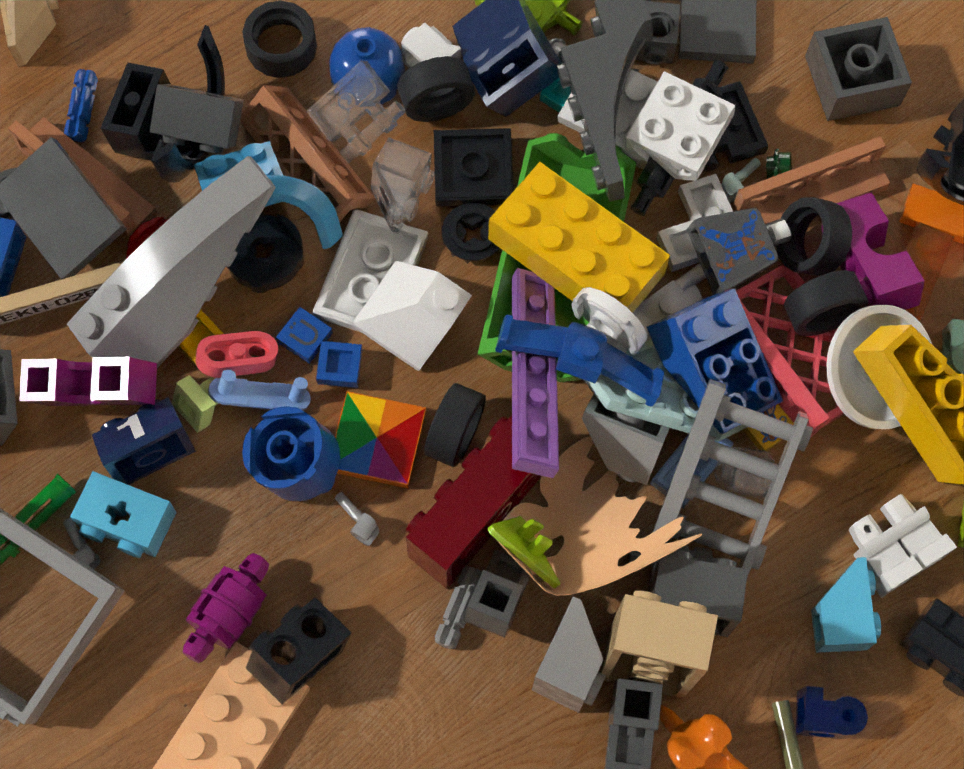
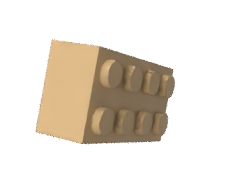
M634 591L633 596L625 594L608 631L600 672L606 675L604 680L615 683V680L619 678L663 684L662 694L683 699L708 671L718 615L706 613V606L694 602L682 601L679 603V606L662 603L661 597L651 592Z

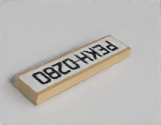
M116 263L0 297V325L90 299L121 264Z

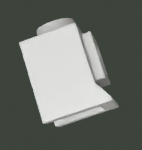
M425 22L420 27L410 29L401 42L404 64L409 68L435 57L450 56L461 59V47L452 45V42L434 26H428Z

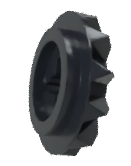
M466 203L454 208L447 215L442 226L443 244L449 249L452 257L462 258L467 264L477 260L484 263L494 253L498 254L500 248L488 240L489 218L496 212L494 209L481 203ZM482 226L480 231L482 240L479 241L476 238H472L464 243L467 236L464 228H469L473 231L477 227L480 228Z

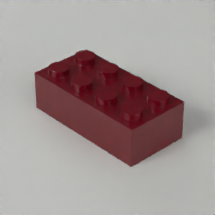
M512 415L509 419L506 416H502L489 432L491 440L482 450L476 447L468 454L461 465L464 471L455 481H452L450 478L447 479L434 495V499L437 502L427 513L423 511L418 512L406 527L405 531L409 533L406 536L408 557L446 589L492 537L487 528L494 523L503 521L509 512L521 503L542 477L541 475L512 469Z

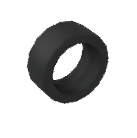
M273 1L257 7L246 18L242 31L248 59L258 71L267 76L277 78L289 77L305 70L313 61L317 42L313 20L305 9L292 2ZM275 25L293 26L302 33V42L297 48L288 53H267L258 46V37L264 30Z
M450 56L431 58L412 66L400 77L397 84L407 117L420 122L438 121L451 117L466 108L475 96L474 86L466 63L459 58Z
M815 197L800 198L790 204L781 218L786 221L790 229L791 240L776 246L778 257L783 265L793 272L813 276H822L835 271L846 259L852 241L853 230L850 217L845 209L832 201ZM817 215H820L823 225L822 240L818 250L808 259L804 247L805 233L812 220Z
M842 270L816 277L804 283L786 298L784 308L795 332L799 336H813L838 328L852 313L867 307L869 301L856 274L853 271Z
M454 383L448 389L434 416L425 442V455L451 467L458 466L467 452L480 423L486 403V395L461 384Z

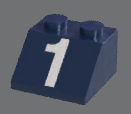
M169 397L163 400L155 399V405H142L137 413L125 419H112L103 424L100 431L92 434L103 466L114 480L127 485L196 452Z

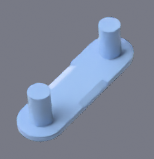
M224 370L221 378L212 380L208 388L211 399L222 405L270 410L290 406L304 411L308 408L311 401L310 394L306 390L308 382L302 377L296 378L293 384L264 383L238 379L234 371Z

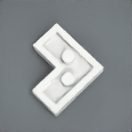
M717 174L680 185L678 194L690 221L658 231V243L661 249L670 255L668 266L671 272L700 262L687 232V228L695 219L733 212Z

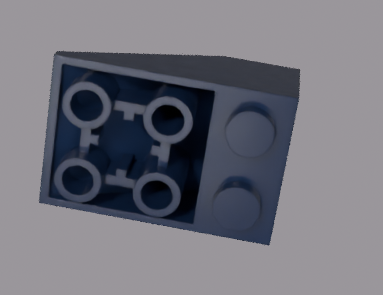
M485 0L452 26L458 45L461 47V54L467 65L471 80L484 104L489 109L505 117L559 78L556 65L562 63L525 0Z

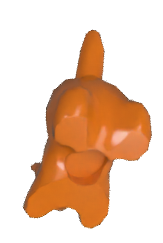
M661 705L659 718L672 734L667 742L668 755L677 769H749L728 750L727 744L732 740L729 726L721 718L713 714H704L702 717L684 722L673 710Z

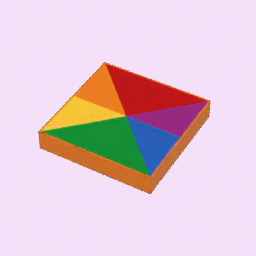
M346 391L335 434L340 450V464L337 474L409 489L427 408Z

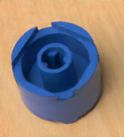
M278 407L266 412L261 416L263 420L254 429L250 428L243 443V462L247 471L260 485L282 499L295 502L312 499L332 489L340 464L339 445L333 433L310 414L296 407Z

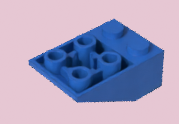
M735 288L706 297L646 327L663 366L698 408L710 379L726 384L724 395L731 397L730 402L759 413L783 402ZM726 418L723 421L714 419L713 426L720 434H724L741 425Z

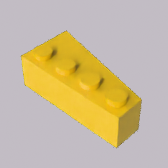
M912 325L880 326L853 351L854 355L937 481L964 485V374L956 373L947 364L948 359Z

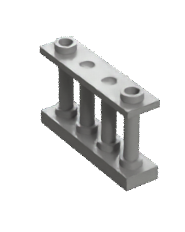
M710 379L652 533L671 521L684 517L680 524L682 528L672 538L678 539L679 536L688 538L702 533L703 535L694 540V542L741 559L739 567L748 569V577L751 568L758 570L761 566L767 546L761 544L796 451L797 449L805 451L813 427L807 426L808 416L798 411L795 422L792 425L730 402L731 397L724 395L726 384ZM726 418L786 440L787 443L778 465L715 442L716 437L709 435L714 419L723 421ZM708 458H712L771 480L763 504L700 481L701 477L694 474L699 459L707 461ZM696 497L755 519L756 523L748 543L685 520L686 516L679 513L684 498L693 500Z

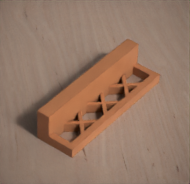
M263 85L241 114L240 122L256 143L261 144L270 141L283 176L301 179V163H307L312 169V185L322 192H330L339 204L335 208L339 222L342 221L350 210L367 209L375 200V197L291 90L285 86ZM262 108L268 113V131L262 130L254 120ZM279 135H285L290 141V159L284 158L279 152Z
M45 117L30 130L26 129L17 120L8 127L19 150L27 157L31 156L49 138L56 139L126 226L127 230L122 233L126 238L129 239L141 224L158 215L156 207Z
M880 136L739 189L732 210L739 211L757 208L761 213L764 223L767 224L781 219L782 214L790 204L800 198L815 197L838 203L872 192L875 195L886 191L891 183L878 161L886 145Z

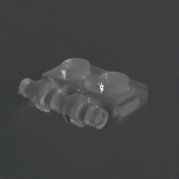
M361 60L306 112L329 142H336L342 135L344 136L348 144L340 151V154L350 163L359 154L364 156L373 148L372 143L384 132L390 133L397 126V120L406 113V110L398 101H394L387 109L381 105L379 101L390 90L368 61ZM368 112L374 121L360 132L355 123Z

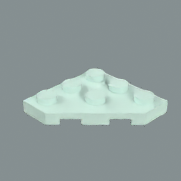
M652 339L646 341L636 354H630L629 350L625 353L653 370L658 367L664 371L661 393L653 406H647L644 398L600 374L596 383L584 380L605 409L682 432L690 433L699 409L663 366ZM712 424L709 435L716 437L715 441L719 442L748 426L741 424L724 434H720Z

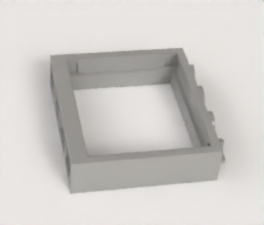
M0 508V534L99 598L29 702L0 683V718L2 720L7 719L18 727L20 723L26 725L37 722L125 590Z

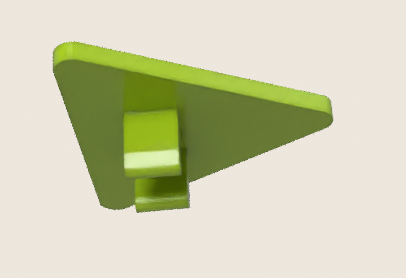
M518 516L494 523L487 528L488 532L552 588L556 589L560 585V581L544 555V552L550 548L553 541L541 534L537 538L534 537L544 528L543 524L534 519L526 522L524 518Z

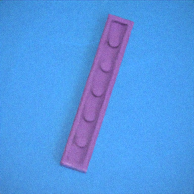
M517 268L512 276L513 319L556 326L555 288L535 273ZM512 351V469L554 478L559 471L556 357Z

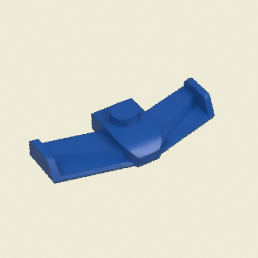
M506 315L503 318L495 348L496 352L501 353L504 349L557 357L558 361L555 370L592 383H596L600 374L644 398L646 400L645 404L650 407L659 398L664 371L658 367L653 370L607 343V337L602 331L578 322H572L569 327L516 320L513 319L512 315Z

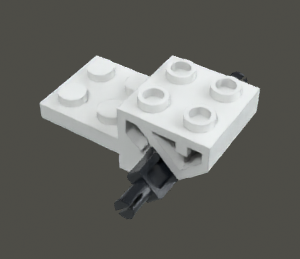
M714 60L706 77L696 78L693 84L665 71L657 82L630 69L618 108L615 146H618L623 153L633 159L637 167L643 169L637 180V184L642 189L630 207L631 210H634V213L645 216L654 197L663 198L674 179L697 181L735 112V105L721 99L722 92L717 88L729 69L728 66H725L724 62ZM567 99L558 114V122L578 132L585 131L581 120L574 122Z

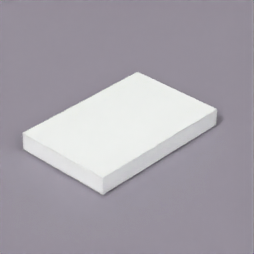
M353 210L313 309V316L360 332L351 326L395 261L418 266L428 240V232L361 210Z

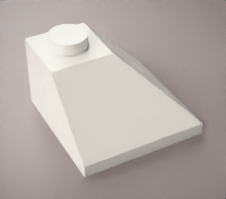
M395 261L351 326L419 371L451 328L472 295L437 271Z

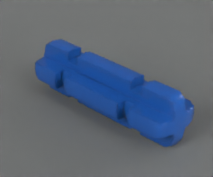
M79 69L75 73L73 84L76 87L72 89L67 114L70 119L66 121L64 134L74 142L82 143L87 139L89 127H86V124L90 123L95 98L92 92L96 91L98 78L92 70Z

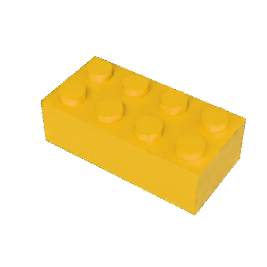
M541 162L534 167L489 218L488 240L571 301H573L582 288L591 287L614 297L633 313L665 275L670 255Z

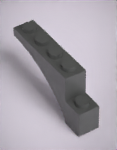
M595 0L596 17L590 18L595 37L560 48L563 63L556 65L562 87L570 86L573 95L572 98H568L574 122L581 120L585 130L579 133L585 155L593 154L596 166L591 167L597 190L605 188L609 202L625 198L623 177L615 147L616 120L620 98L630 69L644 43L653 40L652 18L645 0Z

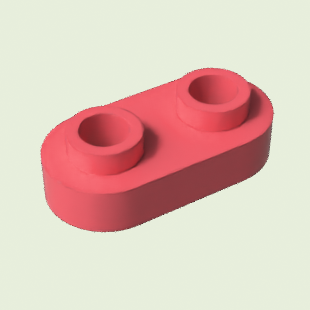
M261 331L212 335L204 338L198 344L195 362L203 374L214 378H221L224 370H232L236 376L263 373L275 365L278 344L271 335Z

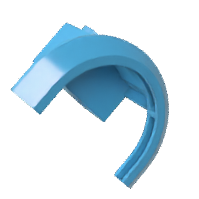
M270 141L261 144L252 143L246 145L241 150L225 155H212L204 161L194 164L203 191L244 158L250 156L276 187L265 207L286 202L303 210L313 220L323 249L332 247L343 237L336 210L330 199L320 189L304 180L283 176Z

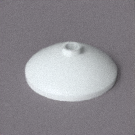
M892 305L867 306L848 316L835 332L827 355V379L836 404L849 419L871 429H892L901 425L868 374L864 371L853 351L880 326L912 325L932 344L925 328L912 314Z

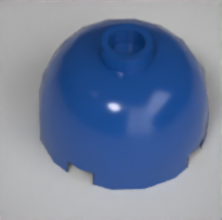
M371 27L354 29L346 33L334 45L330 55L331 83L337 94L343 99L345 96L347 99L353 100L355 105L370 107L388 102L396 95L398 81L405 73L404 56L396 40L384 31Z

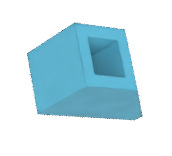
M866 557L857 558L811 610L816 653L868 650L877 643V638L881 635V620L878 612H873L871 595L875 594L876 581L873 570H868Z

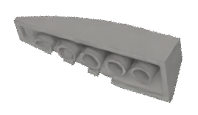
M247 156L177 211L112 273L67 323L68 327L91 357H133L157 363L158 368L194 330L199 321L196 318L204 302L212 299L218 288L215 286V283L225 266H231L238 254L235 249L244 233H250L276 188L252 157Z

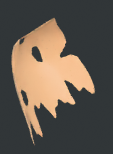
M591 436L579 440L559 457V471L554 478L541 477L540 492L547 501L548 507L532 503H520L504 519L508 520L521 516L526 522L530 519L540 522L544 525V528L534 536L535 538L540 534L551 540L563 536L564 545L558 554L546 557L560 581V585L556 589L552 588L545 581L539 582L533 575L536 573L499 542L544 591L556 596L581 593L614 582L675 552L703 535L701 533L682 540L666 543L682 528L680 524L684 517H679L644 538H636L640 529L629 528V526L646 501L647 496H641L634 500H630L626 496L616 497L615 493L619 487V482L616 480L617 473L608 470L598 481L585 491H582L584 479L594 465V461L587 457L593 444ZM632 551L641 553L634 561L621 567L618 566V560Z

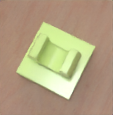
M188 375L176 382L172 405L198 433L211 424L215 406L218 404L211 399L208 393L209 385L214 378H209L198 385Z

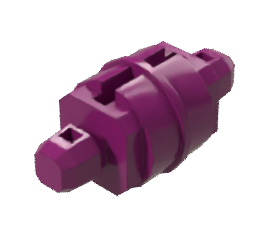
M255 553L248 555L239 565V571L224 566L213 577L208 586L201 590L200 597L190 609L191 613L186 618V621L196 630L195 633L190 634L182 651L190 660L200 664L214 650V644L229 650L232 644L238 641L245 629L252 625V619L261 608V603L267 596L257 586V583L262 582L269 568V563L262 556Z

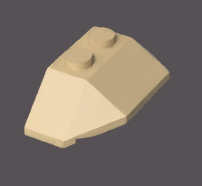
M0 0L7 46L18 67L26 65L56 26L53 10L59 9L58 0Z

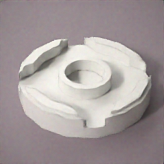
M587 287L582 288L573 299L571 305L575 317L580 319L583 315L589 322L586 326L602 331L607 337V343L625 353L629 349L630 354H636L648 339L646 330L639 319L626 306L609 294Z

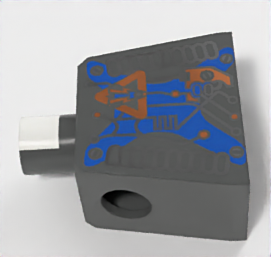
M757 208L700 217L695 219L687 228L713 295L736 288L771 267L778 261L775 246L791 240L790 229L783 218L765 224Z

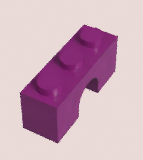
M872 192L836 203L842 206L849 215L853 230L851 247L846 259L840 265L841 271H853L856 274L869 301L867 306L892 305L903 310L919 306L925 280L907 250L893 255H882L873 251V249L885 246L889 220Z
M133 357L93 358V362H74L61 359H22L19 401L47 406L155 405L157 363Z

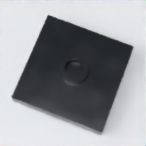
M511 128L434 130L436 206H460L466 203L502 205L514 191Z

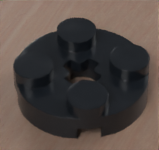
M261 212L250 233H244L235 249L238 254L231 266L227 267L231 276L238 283L249 287L253 292L265 293L268 290L287 284L296 276L304 264L301 235L297 227L285 216L276 214L277 217L264 215ZM262 244L266 248L272 245L274 249L271 250V256L257 258L255 257L257 254L256 246Z

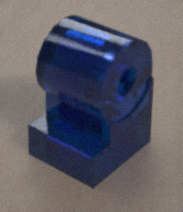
M805 686L797 691V735L846 739L856 735L865 728L868 720L867 710L857 698L846 696L835 701L823 700L824 688Z

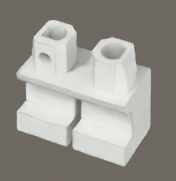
M903 494L896 496L880 508L892 525L891 528L883 532L869 514L855 522L848 529L859 548L854 557L856 559L866 557L868 570H873L876 591L881 598L940 561L957 548L947 533L942 536L929 520L930 515L926 507L924 506L916 510Z

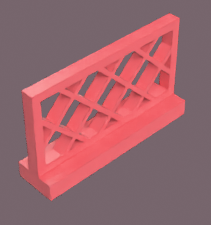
M781 265L736 290L740 302L748 296L764 300L762 315L749 312L742 302L741 304L783 399V402L778 405L793 423L798 411L806 413L809 419L807 426L813 427L812 437L821 428L844 415L836 403L833 410L825 413L816 401V391L831 394L829 384L818 381L819 366L827 367V357L821 356L822 341L831 343L838 328L823 334L806 336L815 339L813 353L793 349L795 334L797 333L790 319L788 322L769 317L771 302L784 306L785 300L788 297L773 293L774 281L784 277L794 291L805 282L797 272H793L784 265ZM768 327L788 332L786 346L772 343L767 336ZM792 358L812 363L810 379L798 376L791 368Z

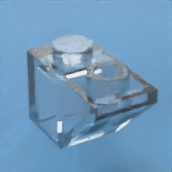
M388 137L372 166L371 191L390 230L399 234L405 221L411 222L414 219L419 206L418 198L421 192L428 193L435 172L430 170L432 153Z

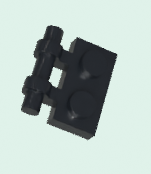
M741 81L718 87L722 92L721 99L734 104L735 112L704 167L706 172L713 171L720 166L716 153L725 151L730 164L767 152L768 143Z

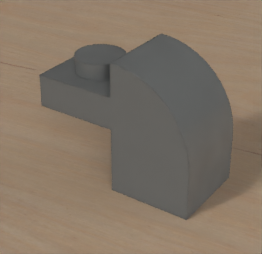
M494 550L486 571H482L467 606L464 619L466 623L504 638L512 625L517 608L530 579V575L512 556Z
M619 678L615 680L608 719L609 730L604 769H650L654 730H658L663 684Z

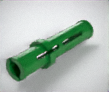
M57 473L55 478L14 517L25 523L48 499H51L26 524L36 531L77 491ZM0 534V546L8 539ZM11 540L0 550V566L10 556L15 558L20 553L19 545Z

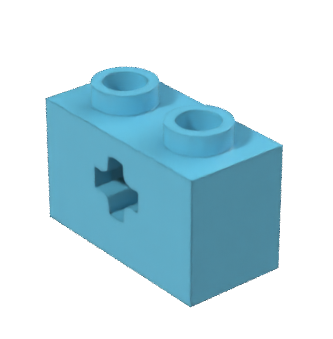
M92 471L70 518L80 527L78 533L99 543H102L105 537L119 543L117 549L130 556L141 558L143 553L156 557L177 512L168 500ZM128 513L130 516L128 521L120 520L118 524L115 522L117 515L124 517Z

